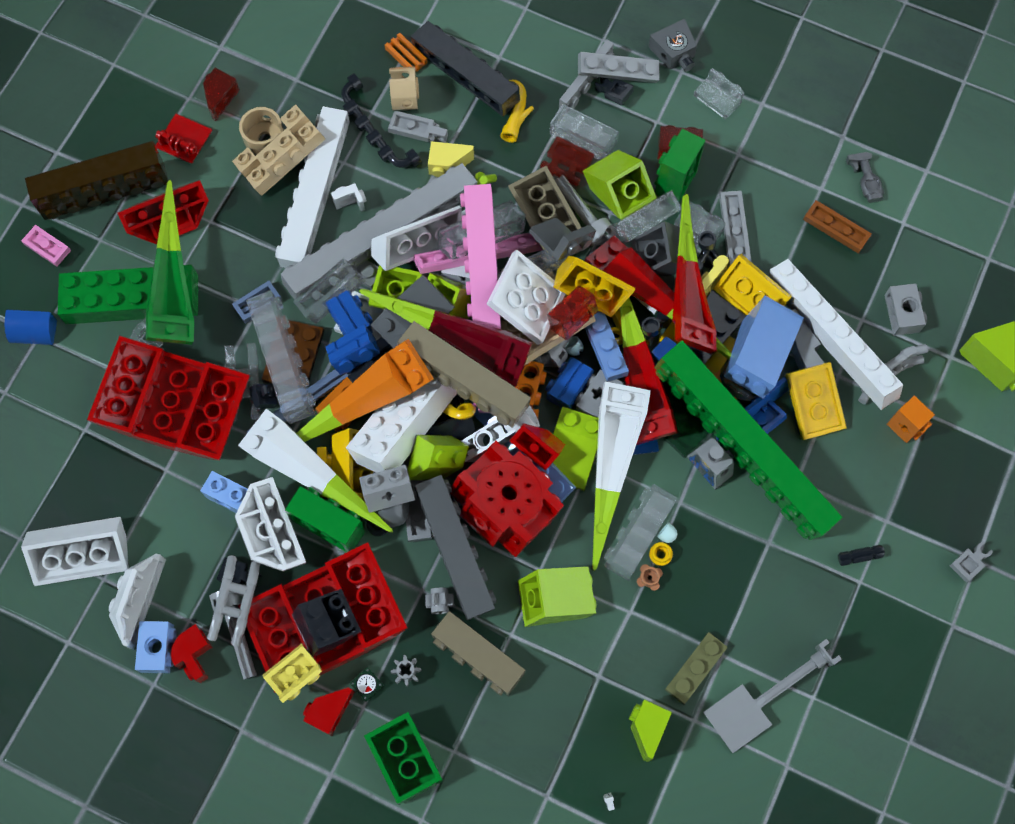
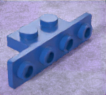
M785 377L777 381L776 386L764 398L757 395L744 408L767 434L787 419V414L774 403V401L788 391V383Z

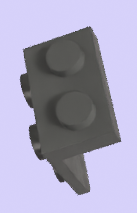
M557 218L532 226L529 230L534 239L557 261L585 250L591 245L592 237L596 232L591 225L571 232Z

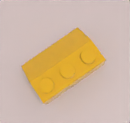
M568 256L557 269L553 286L555 289L609 317H612L635 291L634 287L574 256Z
M348 428L332 435V470L365 502L359 477L373 474L374 471L357 464L346 449L347 445L359 432V430Z

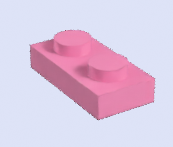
M37 225L21 240L25 246L56 267L71 251L68 246Z

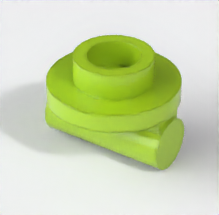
M478 172L475 175L477 185L490 184L497 181V176L495 174L485 175L483 172Z

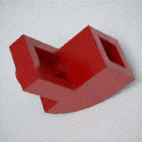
M193 625L176 638L172 646L171 658L175 667L181 669L186 666L184 672L191 681L195 680L201 684L208 679V676L197 658L213 647L198 625Z

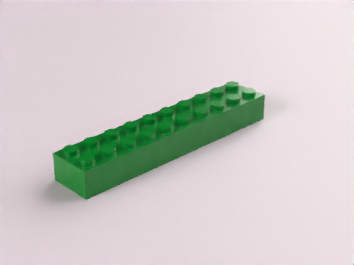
M683 340L659 360L654 367L657 370L656 375L663 382L667 381L672 387V393L678 399L682 398L685 401L688 411L703 421L702 426L710 434L713 433L719 439L718 444L725 451L729 450L734 456V462L740 468H745L749 472L751 481L757 486L760 485L766 491L765 496L772 503L776 502L782 509L780 511L781 514L788 521L792 520L797 526V532L803 538L812 540L822 537L843 518Z

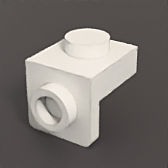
M355 183L346 187H339L334 192H331L336 209L357 202L360 210H365L364 202H367L362 189L358 191Z

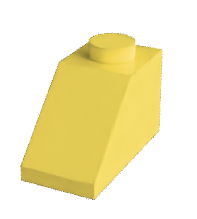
M431 141L428 159L429 174L440 177L453 166L456 167L461 163L466 166L474 160V146Z

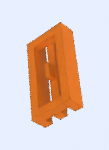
M401 33L397 34V38L393 37L390 43L384 44L385 50L403 67L413 66L393 48L395 46L415 65L416 72L428 63L427 58ZM400 42H401L409 51H407V50L400 44Z

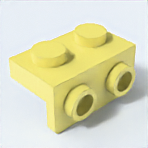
M300 644L265 672L263 678L277 693L279 700L284 703L286 700L291 701L296 698L300 693V689L306 684L311 685L317 681L322 670L303 644Z

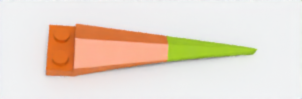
M407 339L385 353L296 434L306 442L403 398L423 387L434 378L410 340Z

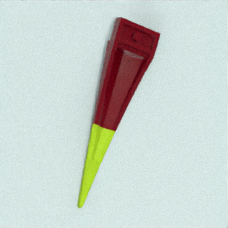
M367 289L359 290L361 294L410 323L415 321L512 386H517L533 345L532 342L505 330Z

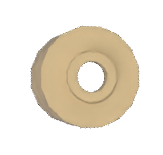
M415 66L389 68V74H391L389 82L392 111L418 110L419 83L418 77H416ZM402 73H408L409 76L404 77L402 76Z
M256 107L247 111L239 122V131L244 144L255 155L284 131L279 115L274 110L266 107ZM263 134L271 136L268 140L259 141L260 136Z

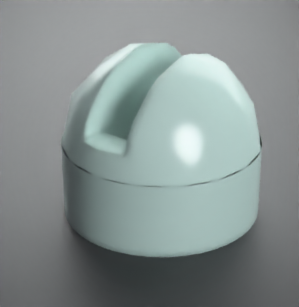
M577 336L571 337L564 349L571 356L580 355L579 351H583L584 345Z
M668 522L658 533L657 537L665 543H671L677 538V530Z

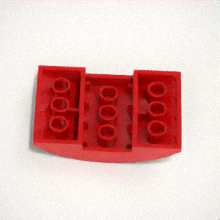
M119 336L87 421L153 445L220 461L250 375L206 362V364L165 352L162 348Z
M368 542L326 562L325 566L284 586L280 584L252 599L246 627L266 672L300 644H303L307 649L292 617L296 607L299 604L342 589L362 632L333 650L313 657L321 667L322 672L319 675H323L364 655L408 629Z

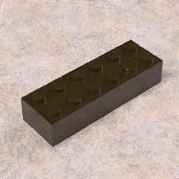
M153 141L25 178L30 201L44 220L56 219L61 215L76 213L88 207H97L102 203L117 201L122 197L132 194L137 195L149 189H158L169 181L164 162Z

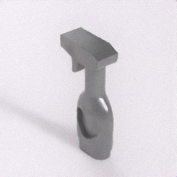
M863 152L848 155L846 163L853 167L854 172H857L858 165H861L863 177L860 180V185L868 203L883 200L884 190L881 180L872 173L869 164L872 153Z

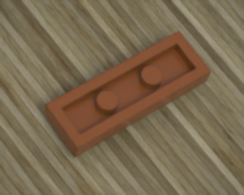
M815 200L803 218L807 223L858 254L872 235V233Z

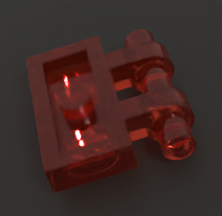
M557 136L547 152V157L552 159L551 163L543 160L540 168L547 166L552 176L561 177L564 175L569 183L579 186L581 178L575 176V174L579 172L584 175L583 170L591 165L595 154ZM561 163L569 167V170L565 171L558 166Z

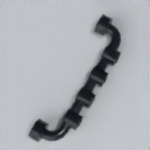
M355 73L348 76V82L341 91V97L345 103L342 107L348 112L349 117L354 114L357 118L354 123L361 132L363 130L367 131L368 135L365 137L370 145L374 147L377 144L380 148L377 153L383 162L389 160L390 163L399 168H406L410 165L417 167L421 164L422 161L413 148L405 153L407 158L398 159L391 147L386 144L377 129L373 127L354 99L350 97L352 89L357 92L363 88V85Z
M704 231L698 236V245L702 249L697 257L701 275L703 274V264L708 258L710 250L716 246V236L711 231ZM658 312L657 318L648 317L642 322L643 333L648 337L657 336L662 328H667L670 325V318Z

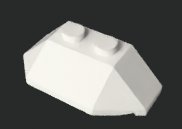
M273 477L250 484L235 515V519L251 560L281 571L306 564Z
M154 554L126 569L124 575L118 580L117 595L111 600L109 605V617L122 644L132 650L135 649L138 640L139 621H145L166 559L160 554Z

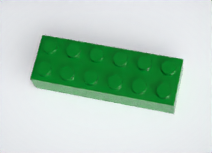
M184 265L193 316H198V274L193 265ZM154 267L59 273L57 315L65 324L145 319Z

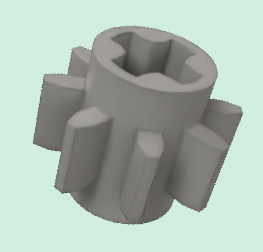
M432 588L431 595H425L426 608H431V614H447L449 607H454V596L448 593V588Z
M404 655L403 661L394 660L397 667L391 670V673L394 675L398 674L395 680L397 684L403 680L408 687L409 681L414 680L418 682L415 675L422 670L419 667H414L417 662L416 658L410 662L406 655ZM403 666L405 668L411 666L410 671L412 673L410 675L404 674L403 676H401L403 674L401 668Z

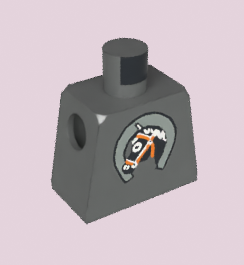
M685 19L650 35L648 47L667 68L672 69L681 65L683 70L687 72L695 66L692 59L695 57L697 46Z

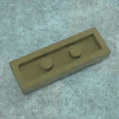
M708 632L665 690L685 705L728 647Z

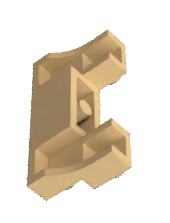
M294 105L280 118L287 128L264 149L255 155L247 147L232 161L261 196L325 140V137L297 105Z

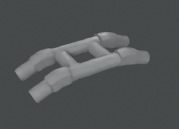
M926 344L906 347L900 354L885 363V365L896 376L907 368L923 364L924 357L920 354L928 353V347ZM861 389L862 394L858 401L862 404H867L870 397Z
M231 555L227 558L207 639L216 641L223 615L238 618L231 645L240 646L258 580L260 563L251 562L246 585L234 583L232 580L237 558ZM229 591L243 594L240 609L226 606Z

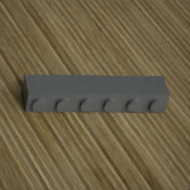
M442 475L415 485L414 489L466 620L494 610V604L497 603L492 589L487 590L485 581H488L484 568H479L476 559L479 556L475 546L469 545L467 537L470 534L466 524H461L459 520L460 508L457 502H452L449 494L452 493L449 481L447 479L443 480Z

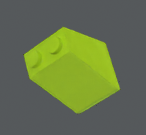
M620 150L613 152L583 170L590 190L619 219H623L656 199L643 161Z
M1015 321L973 334L959 350L961 355L999 390L1006 391L1010 389L1011 392H1014Z
M589 567L537 569L518 580L524 626L531 627L578 620L596 614L597 604L593 596V580L589 573Z

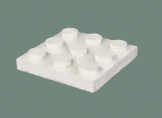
M516 250L512 252L487 305L539 345L543 343L564 299L565 293L553 287L555 280Z

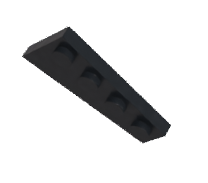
M711 290L707 302L716 327V337L724 344L741 325L742 320L747 315ZM688 346L704 365L717 352L715 351L710 354Z

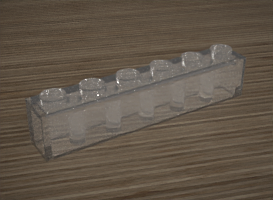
M270 290L247 299L246 302L283 417L289 424L315 415L313 406L316 405L313 394L308 393L307 386L310 384L306 374L301 372L300 367L303 366L300 355L298 353L295 354L294 347H297L293 335L288 333L287 329L290 328V324L286 315H282L281 310L284 309L281 298L279 296L275 297Z

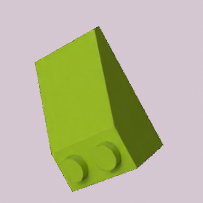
M562 407L553 435L566 445L553 464L571 481L576 489L584 491L597 453L599 418Z

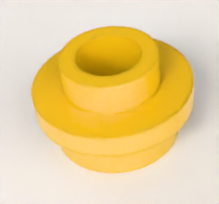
M658 542L651 547L649 557L654 564L664 566L672 560L673 551L668 544ZM663 551L665 557L659 558L656 553Z

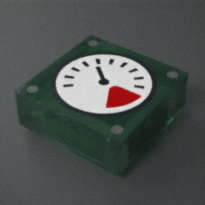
M368 667L350 682V685L365 702L384 686Z

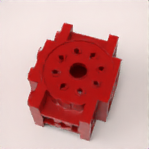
M494 441L488 450L466 471L463 470L457 476L451 487L452 493H450L463 506L460 516L491 547L500 542L515 558L553 521L564 507L560 498L549 491L553 484L549 476L545 472L540 471L533 464L530 457L523 455L520 451L512 456L508 448L497 441Z

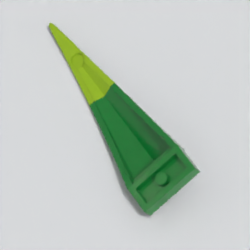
M169 180L166 186L145 318L146 340L192 345L194 342V317L180 247L172 181Z

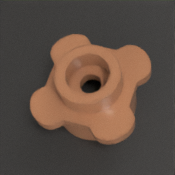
M647 564L642 565L637 585L639 587H649L652 591L658 590L660 587L658 582L663 575L662 570L649 567Z

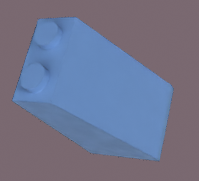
M764 296L741 322L724 377L764 398L776 386L804 317Z

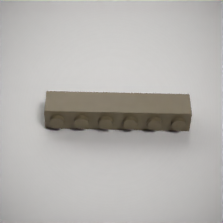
M415 321L398 340L397 346L409 339L430 373L442 385L452 387L460 397L466 400L470 399L476 403V406L481 411L494 415L501 424L509 425L513 428L529 407L531 397Z

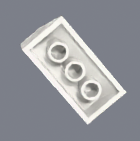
M456 206L372 238L371 256L387 271L413 261L415 254L441 250L459 243L462 207Z
M121 517L29 531L26 533L21 546L34 586L123 572L129 568L127 539Z

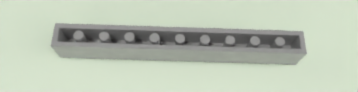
M463 163L449 168L442 176L434 177L427 185L422 188H416L409 196L395 201L391 207L378 211L373 218L360 222L356 228L350 232L342 233L335 241L324 244L317 252L306 255L299 263L286 267L281 273L282 284L297 303L370 259L372 257V238L451 209L461 202L460 194L464 193V186L477 185L476 179Z

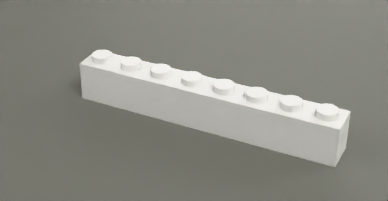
M323 106L321 114H317L316 128L325 137V140L304 158L305 167L299 173L300 183L293 193L294 203L292 207H289L287 213L288 223L282 229L281 246L278 245L276 248L275 257L278 259L280 267L286 268L290 265H295L312 252L350 123L347 111Z
M787 259L770 269L769 277L792 296L787 306L791 310L796 309L799 315L804 317L803 320L816 338L880 410L898 400L903 388L901 381L792 262Z

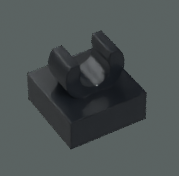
M253 384L249 388L255 408H274L278 405L276 396L279 395L277 385Z

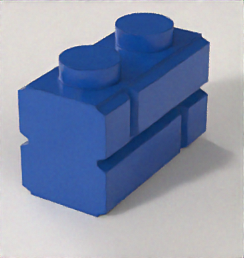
M346 290L326 302L328 311L344 336L364 324L373 333L371 326L373 320L368 312H362L360 307L363 305L357 294L353 296L349 290Z
M365 324L325 346L331 365L340 375L350 372L355 367L380 354L376 338Z
M570 357L568 362H563L557 373L559 375L556 380L551 379L545 389L547 391L546 399L558 405L561 409L562 407L573 408L576 398L581 392L583 393L589 378L594 373L592 368Z

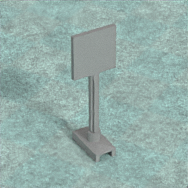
M827 639L815 647L817 652L810 656L811 660L757 699H753L742 684L703 712L732 753L772 725L761 710L764 705L815 668L820 669L825 664L831 667L842 660L839 655L832 659L830 654L833 652L830 649L825 650L824 647L829 644Z

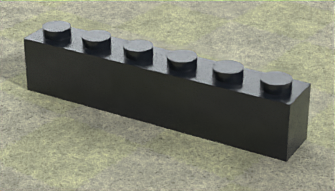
M427 21L411 35L412 44L428 61L504 117L520 101L519 87L515 82L507 80L499 70H494L484 59L476 57L468 47L464 48L453 36L449 37L438 25H433Z

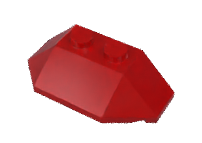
M200 180L173 189L179 235L198 228L209 202ZM165 193L118 212V216L127 234L154 244L158 243Z

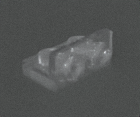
M712 68L708 73V77L698 86L693 95L726 120L742 103L744 91L739 85L729 81L723 73L717 72Z

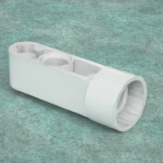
M529 405L513 428L509 425H504L508 433L505 432L503 424L496 419L463 439L461 442L467 444L469 448H473L467 452L469 456H466L465 462H475L494 441L502 445L510 441L524 423L539 427L538 418L531 406ZM486 434L490 437V443L487 446L483 443V438Z

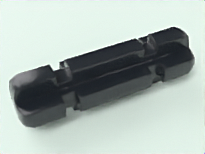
M882 545L851 550L850 553L848 551L839 553L838 561L841 566L850 565L851 562L854 564L869 561L873 558L879 559L885 556V551Z

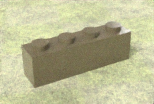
M450 611L431 633L435 639L433 643L442 651H445L446 648L453 653L452 658L462 666L466 663L472 668L471 673L481 681L484 678L491 683L490 688L500 696L503 693L508 696L525 674L526 670Z

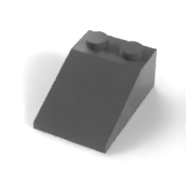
M424 275L397 298L447 314L455 308ZM386 308L374 320L371 326L395 348L398 340L412 323Z

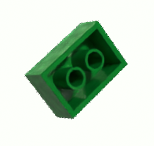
M681 129L678 136L674 135L672 137L668 153L663 152L658 163L660 164L656 172L658 176L654 182V185H656V195L676 205L679 204L698 171L705 139L684 129Z
M300 486L285 509L290 519L344 552L355 549L366 532L362 525L363 522L359 520L360 516L351 510L347 512L339 508L340 505L330 498L327 501L319 497L320 493L313 488L308 487L306 490Z
M409 712L364 735L398 805L443 782Z

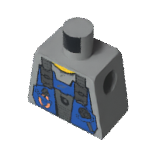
M710 438L687 456L714 489H717L733 476L734 461L714 438Z

